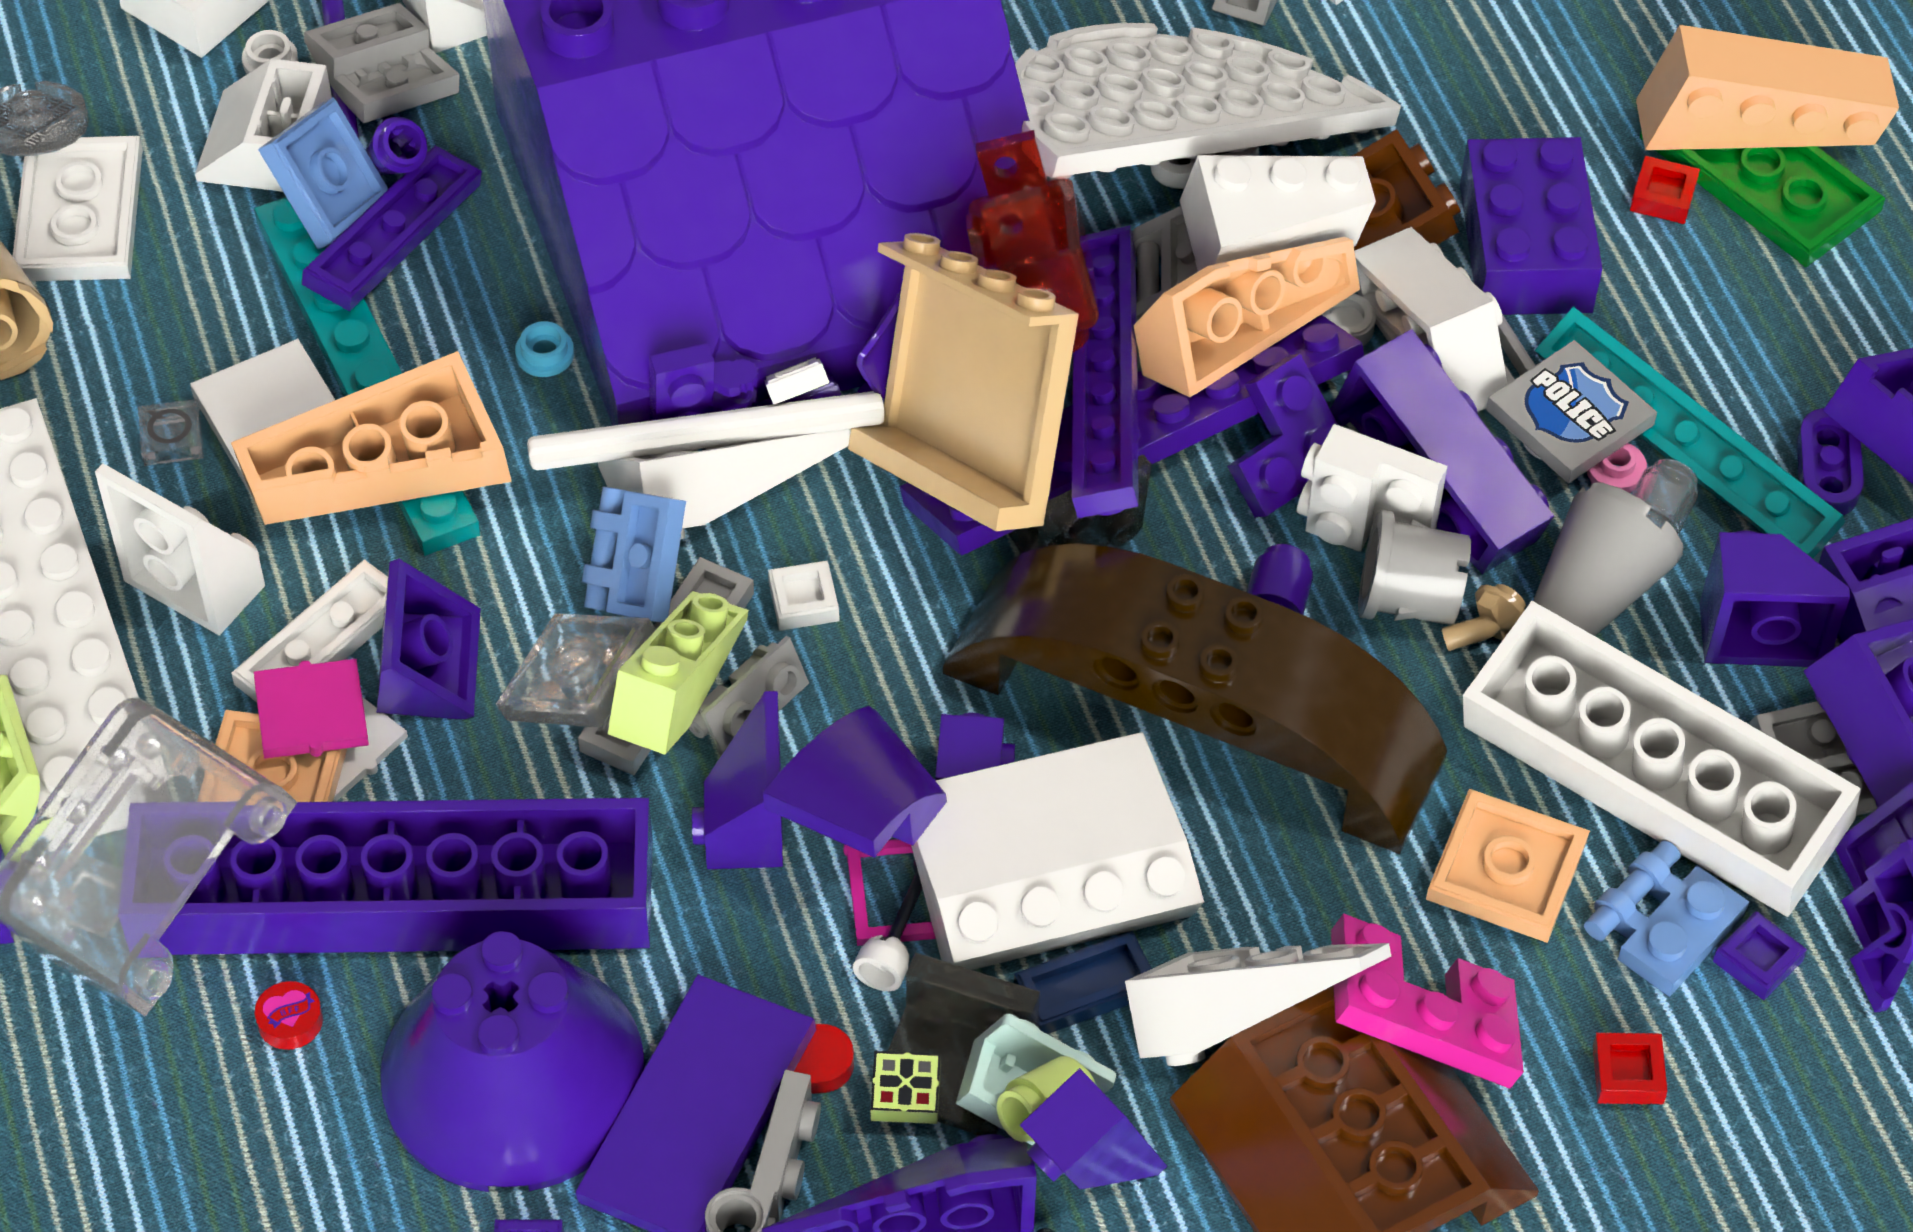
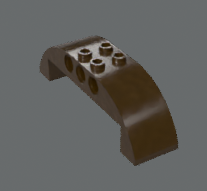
M1077 543L1050 545L1024 552L1004 564L994 575L943 664L944 675L999 696L1019 661L1348 790L1342 832L1398 854L1401 853L1447 755V748L1442 736L1420 701L1381 662L1343 635L1305 615L1169 562L1110 546Z

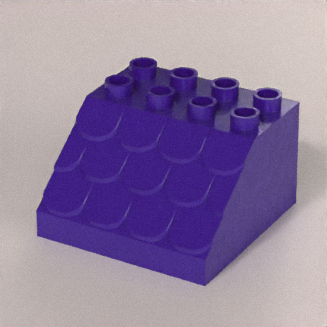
M483 0L496 112L612 426L650 421L649 356L708 343L715 363L729 359L735 361V358L750 359V362L755 363V366L759 368V382H757V387H755V390L758 391V401L770 396L764 382L766 376L815 357L820 359L825 373L833 375L840 391L862 386L866 381L856 365L858 355L901 290L905 265L877 252L878 243L904 241V236L909 233L934 236L941 240L940 247L948 251H958L974 255L978 258L977 265L985 269L1011 273L1016 276V284L1022 287L1041 289L1053 293L1056 296L1055 302L1067 308L1068 286L1057 247V234L1043 184V173L1039 171L1038 164L1022 148L1023 121L1030 120L1010 47V34L1001 0Z

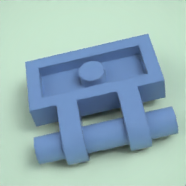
M602 486L599 510H592L590 528L596 529L591 563L584 564L581 581L587 583L584 607L652 622H664L669 615L686 501Z
M1663 840L1651 852H1642L1629 866L1630 875L1617 889L1608 888L1594 903L1595 912L1584 923V928L1592 938L1598 941H1603L1613 930L1628 939L1621 946L1617 960L1670 997L1743 918L1749 901L1698 865L1681 881L1670 872V868L1681 857L1680 851L1673 843ZM1647 893L1661 902L1649 917H1646L1636 909V905Z

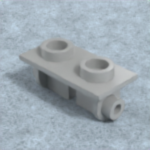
M785 636L778 644L772 642L768 646L759 645L753 651V655L729 676L732 684L729 688L719 685L705 698L689 730L698 738H704L707 734L711 735L721 757L765 691H778L779 711L809 684L791 638Z

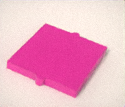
M357 659L311 664L305 660L301 661L299 666L253 671L264 759L305 753L318 757L322 755L323 751L369 745Z

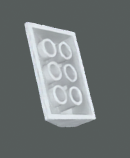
M1143 732L936 780L946 793L947 803L914 846H912L945 976L1191 917L1204 903L1186 836Z

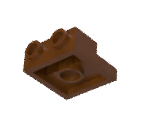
M1396 129L1352 155L1363 156L1376 200L1356 246H1354V251L1410 227L1418 232L1426 241L1436 243L1437 245L1459 232L1453 216L1460 213L1461 210L1444 182L1437 187H1434L1428 176L1433 174L1435 170L1419 143L1409 148Z

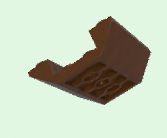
M1334 985L1231 1036L1170 1097V1105L1255 1232H1430L1470 1210L1482 1226L1537 1197L1539 1192L1536 1185L1452 1067L1336 1023Z

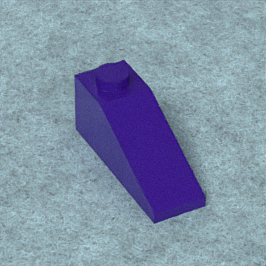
M1080 1068L1020 1124L1024 1131L1035 1141L1026 1151L1032 1160L1053 1182L1065 1173L1080 1190L1158 1176L1168 1167L1128 1118Z

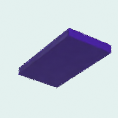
M697 974L575 1192L578 1202L650 1232H706L705 1211L709 1201L717 1193L731 1188L774 1109L784 1071L795 1070L817 1030L814 1018Z

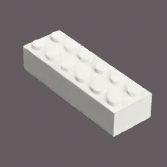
M1534 601L1530 602L1463 694L1465 728L1658 842L1666 840L1673 843L1682 856L1786 917H1789L1856 818L1861 788Z

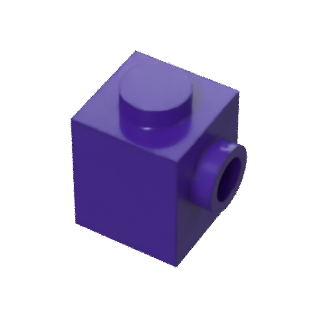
M964 713L961 715L941 714L935 781L1015 762V744L1004 743V718L987 717L979 713Z

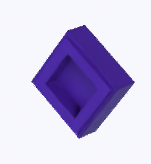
M1755 911L1716 950L1713 962L1764 1001L1803 962L1807 949L1759 912Z

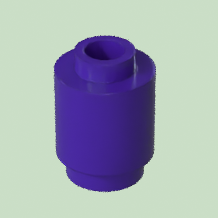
M1275 544L1268 547L1254 563L1246 592L1304 615L1313 581V571L1310 567L1309 557L1301 549L1288 544Z

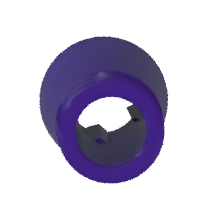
M393 117L383 121L377 127L365 150L380 175L408 173L416 170L424 162L427 154V141L424 132L416 123L403 117Z

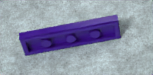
M435 145L427 152L421 166L412 172L405 173L303 270L302 285L350 312L480 186L482 171Z

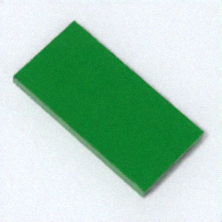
M1642 131L1640 132L1639 137L1641 140H1643ZM1818 146L1655 150L1670 162L1699 168L1700 172L1697 183L1806 268L1880 213L1886 199Z

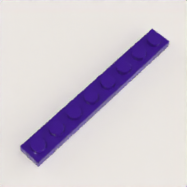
M1130 225L1075 237L1074 312L1079 315L1073 345L1072 501L1077 518L1093 515L1109 516L1117 514L1124 509L1139 506L1137 343L1133 327L1137 322L1136 248Z

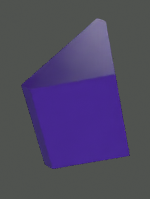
M399 558L389 562L376 713L447 719H468L474 717L481 608Z

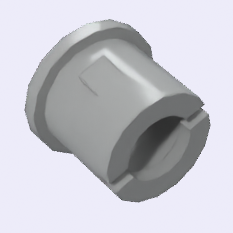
M1380 510L1373 523L1363 564L1358 600L1359 617L1372 620L1378 611L1394 614V621L1415 618L1453 625L1462 604L1468 573L1458 572L1459 566L1467 567L1470 562V536L1432 529L1414 519L1411 520L1410 524L1395 522L1393 512Z

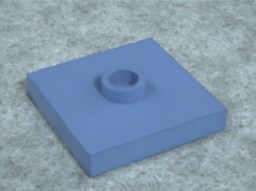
M334 97L317 105L258 149L317 249L331 244L388 190L384 180Z

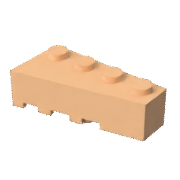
M1679 25L1636 99L1645 150L1875 145L1899 109L1888 57Z
M458 351L231 442L242 474L264 525L512 482L504 448Z

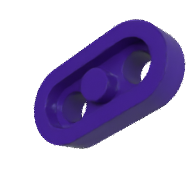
M1824 408L1816 409L1805 416L1797 437L1798 479L1842 515H1846L1856 507L1863 488L1861 442L1823 411ZM1820 444H1828L1829 446L1823 447Z

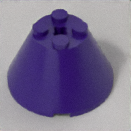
M500 931L490 934L484 941L471 945L455 955L401 1013L390 1032L382 1056L380 1070L382 1098L389 1123L395 1135L414 1159L429 1171L447 1181L473 1190L489 1192V1186L516 1187L528 1185L529 1191L562 1183L590 1167L644 1071V1051L641 1036L628 1008L619 996L596 976L533 943L520 940L511 932Z

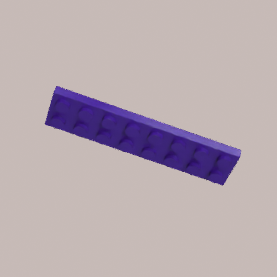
M1319 315L1192 397L1183 395L1143 376L1142 371H1138V471L1258 414L1259 411L1244 384L1288 355L1301 353L1316 384L1319 385L1352 369L1355 361L1364 356L1362 342L1323 315ZM1073 405L1063 409L1045 516L1073 503ZM908 482L899 486L904 506L961 556L1016 530L994 531Z

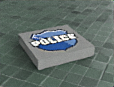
M1575 340L1489 396L1486 408L1494 418L1568 484L1654 426L1657 416L1656 410Z

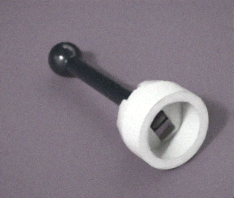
M915 860L913 863L915 876L888 936L879 935L871 937L861 947L853 964V972L856 977L867 986L880 991L897 990L901 986L908 970L909 954L900 938L923 889Z

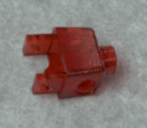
M1034 130L976 143V153L988 196L972 201L968 207L969 214L966 215V225L972 255L978 258L977 265L985 269L1011 273L1016 276V284L1025 288L1041 289L1053 293L1056 296V303L1078 313L1073 353L1087 342L1090 334L1089 329L1095 326L1099 318L1092 255L1073 183L1071 180L1064 178L1048 181ZM1002 157H1010L1016 161L1008 169H1001L995 165V162Z

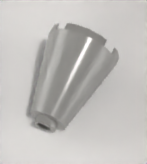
M1601 482L1593 483L1588 491L1583 486L1572 500L1533 601L1596 636L1676 566L1683 555V543L1676 530L1667 520L1659 528L1646 517L1651 506L1642 499L1621 488Z

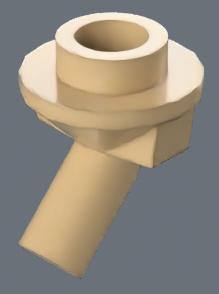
M1497 584L1496 586L1481 585L1475 593L1479 617L1442 628V634L1448 651L1485 641L1491 637L1503 641L1525 611L1526 604L1523 598L1515 590L1503 584Z

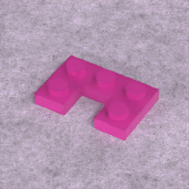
M1343 913L1331 929L1332 945L1389 943L1391 957L1334 985L1336 1023L1510 1089L1524 1072L1514 979L1503 976L1494 969L1483 968L1457 958L1445 973L1446 995L1435 991L1431 992L1405 982L1401 935L1390 932L1381 925L1367 923Z

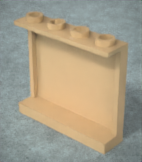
M909 233L904 236V241L878 243L877 252L905 265L884 400L885 416L884 422L880 425L851 428L848 450L994 531L1044 526L1079 314L1056 303V296L1053 293L1041 289L1022 287L1016 284V276L1011 273L985 269L977 265L978 258L974 255L958 251H948L940 247L941 240L934 236Z

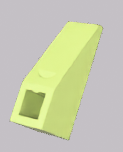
M692 591L619 668L608 735L665 755L691 726L747 621L749 610L732 605L719 595Z

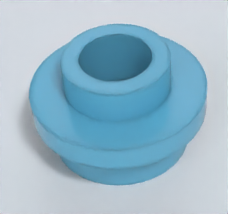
M541 321L533 323L523 330L516 343V361L523 371L533 376L550 377L560 374L573 361L574 346L572 339L562 327L553 322Z

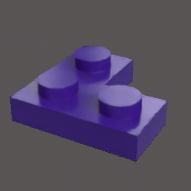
M1301 353L1288 355L1244 384L1271 437L1227 467L1255 518L1268 516L1302 493L1309 479L1302 477L1301 473L1313 443L1323 445L1333 424L1338 425Z

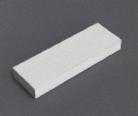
M364 559L231 672L234 685L257 702L253 671L299 666V663L305 660L311 664L347 659L383 627L388 577Z

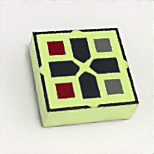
M874 1051L871 1121L937 1124L941 1054Z

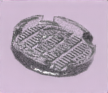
M50 81L35 82L36 90L21 91L20 84H12L0 88V154L36 156L55 152L75 143L86 133L89 123L88 111L82 94L67 85Z

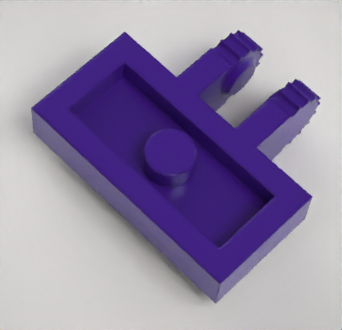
M708 343L649 356L650 421L756 407L758 405V391L755 390V387H757V382H759V368L755 366V363L750 362V359L745 360L744 358H735V361L729 359L715 363Z

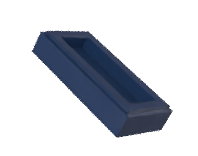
M1131 931L1014 973V987L1032 1023L1039 1030L1050 1034L1129 1005L1125 981L1152 968L1135 934Z

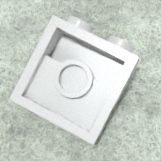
M1333 424L1323 445L1313 443L1306 456L1301 476L1309 480L1300 495L1297 513L1307 516L1306 532L1317 535L1330 544L1343 545L1359 552L1362 551L1371 533L1377 513L1380 510L1393 512L1395 522L1410 524L1411 520L1414 519L1429 528L1436 529L1447 466Z

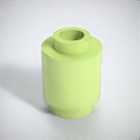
M1059 1056L1010 1081L997 1101V1114L1002 1127L1017 1141L1035 1142L1020 1124L1079 1068L1095 1083L1091 1073L1077 1060L1068 1056Z

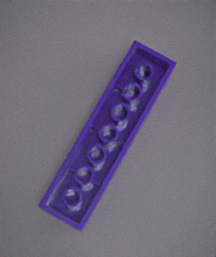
M649 798L131 804L119 917L131 955L462 951L471 945L484 941L490 934L500 931L511 932L520 940L533 943L545 950L650 948L653 837Z

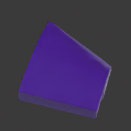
M869 705L847 714L819 733L790 760L762 792L766 810L874 858L891 837L914 846L947 803L946 793L882 716Z
M1913 782L1847 831L1835 848L1854 888V891L1843 898L1841 902L1863 947V950L1850 958V961L1874 1012L1886 1011L1890 1007L1913 960Z

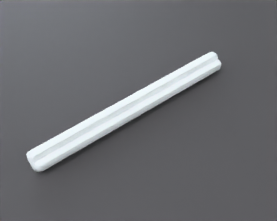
M870 391L532 436L528 439L527 448L531 467L535 470H545L623 458L880 425L884 422L885 411L881 394Z

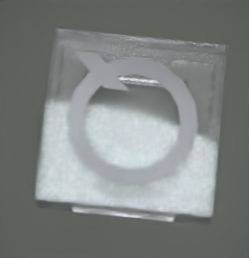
M197 399L138 407L141 455L144 466L204 458L201 415Z

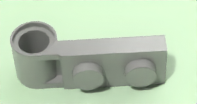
M789 1070L784 1071L751 1189L735 1187L717 1193L709 1201L705 1211L706 1232H722L725 1228L735 1224L750 1227L752 1229L750 1232H762L763 1228L780 1221L786 1199L797 1200L805 1168V1162L797 1160L802 1141H814L821 1113V1103L812 1101L811 1075Z

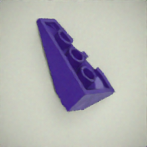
M997 1134L982 1135L972 1139L969 1143L955 1144L763 1228L762 1232H1034L1037 1184L1035 1164L1026 1153L1028 1150L1026 1142L1017 1141L1012 1137L1005 1138Z

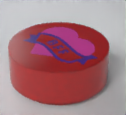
M296 981L277 983L266 989L260 995L255 1005L254 1013L258 1031L264 1041L275 1048L285 1050L300 1048L310 1043L321 1030L323 1014L319 998L313 989L303 983Z

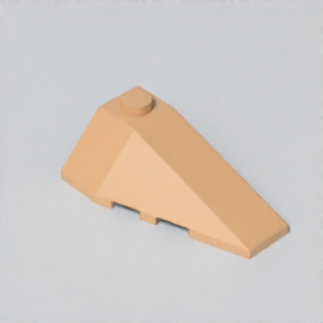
M1340 237L1209 265L1164 292L1133 326L1143 376L1183 395L1192 397L1360 290L1353 240L1347 237Z

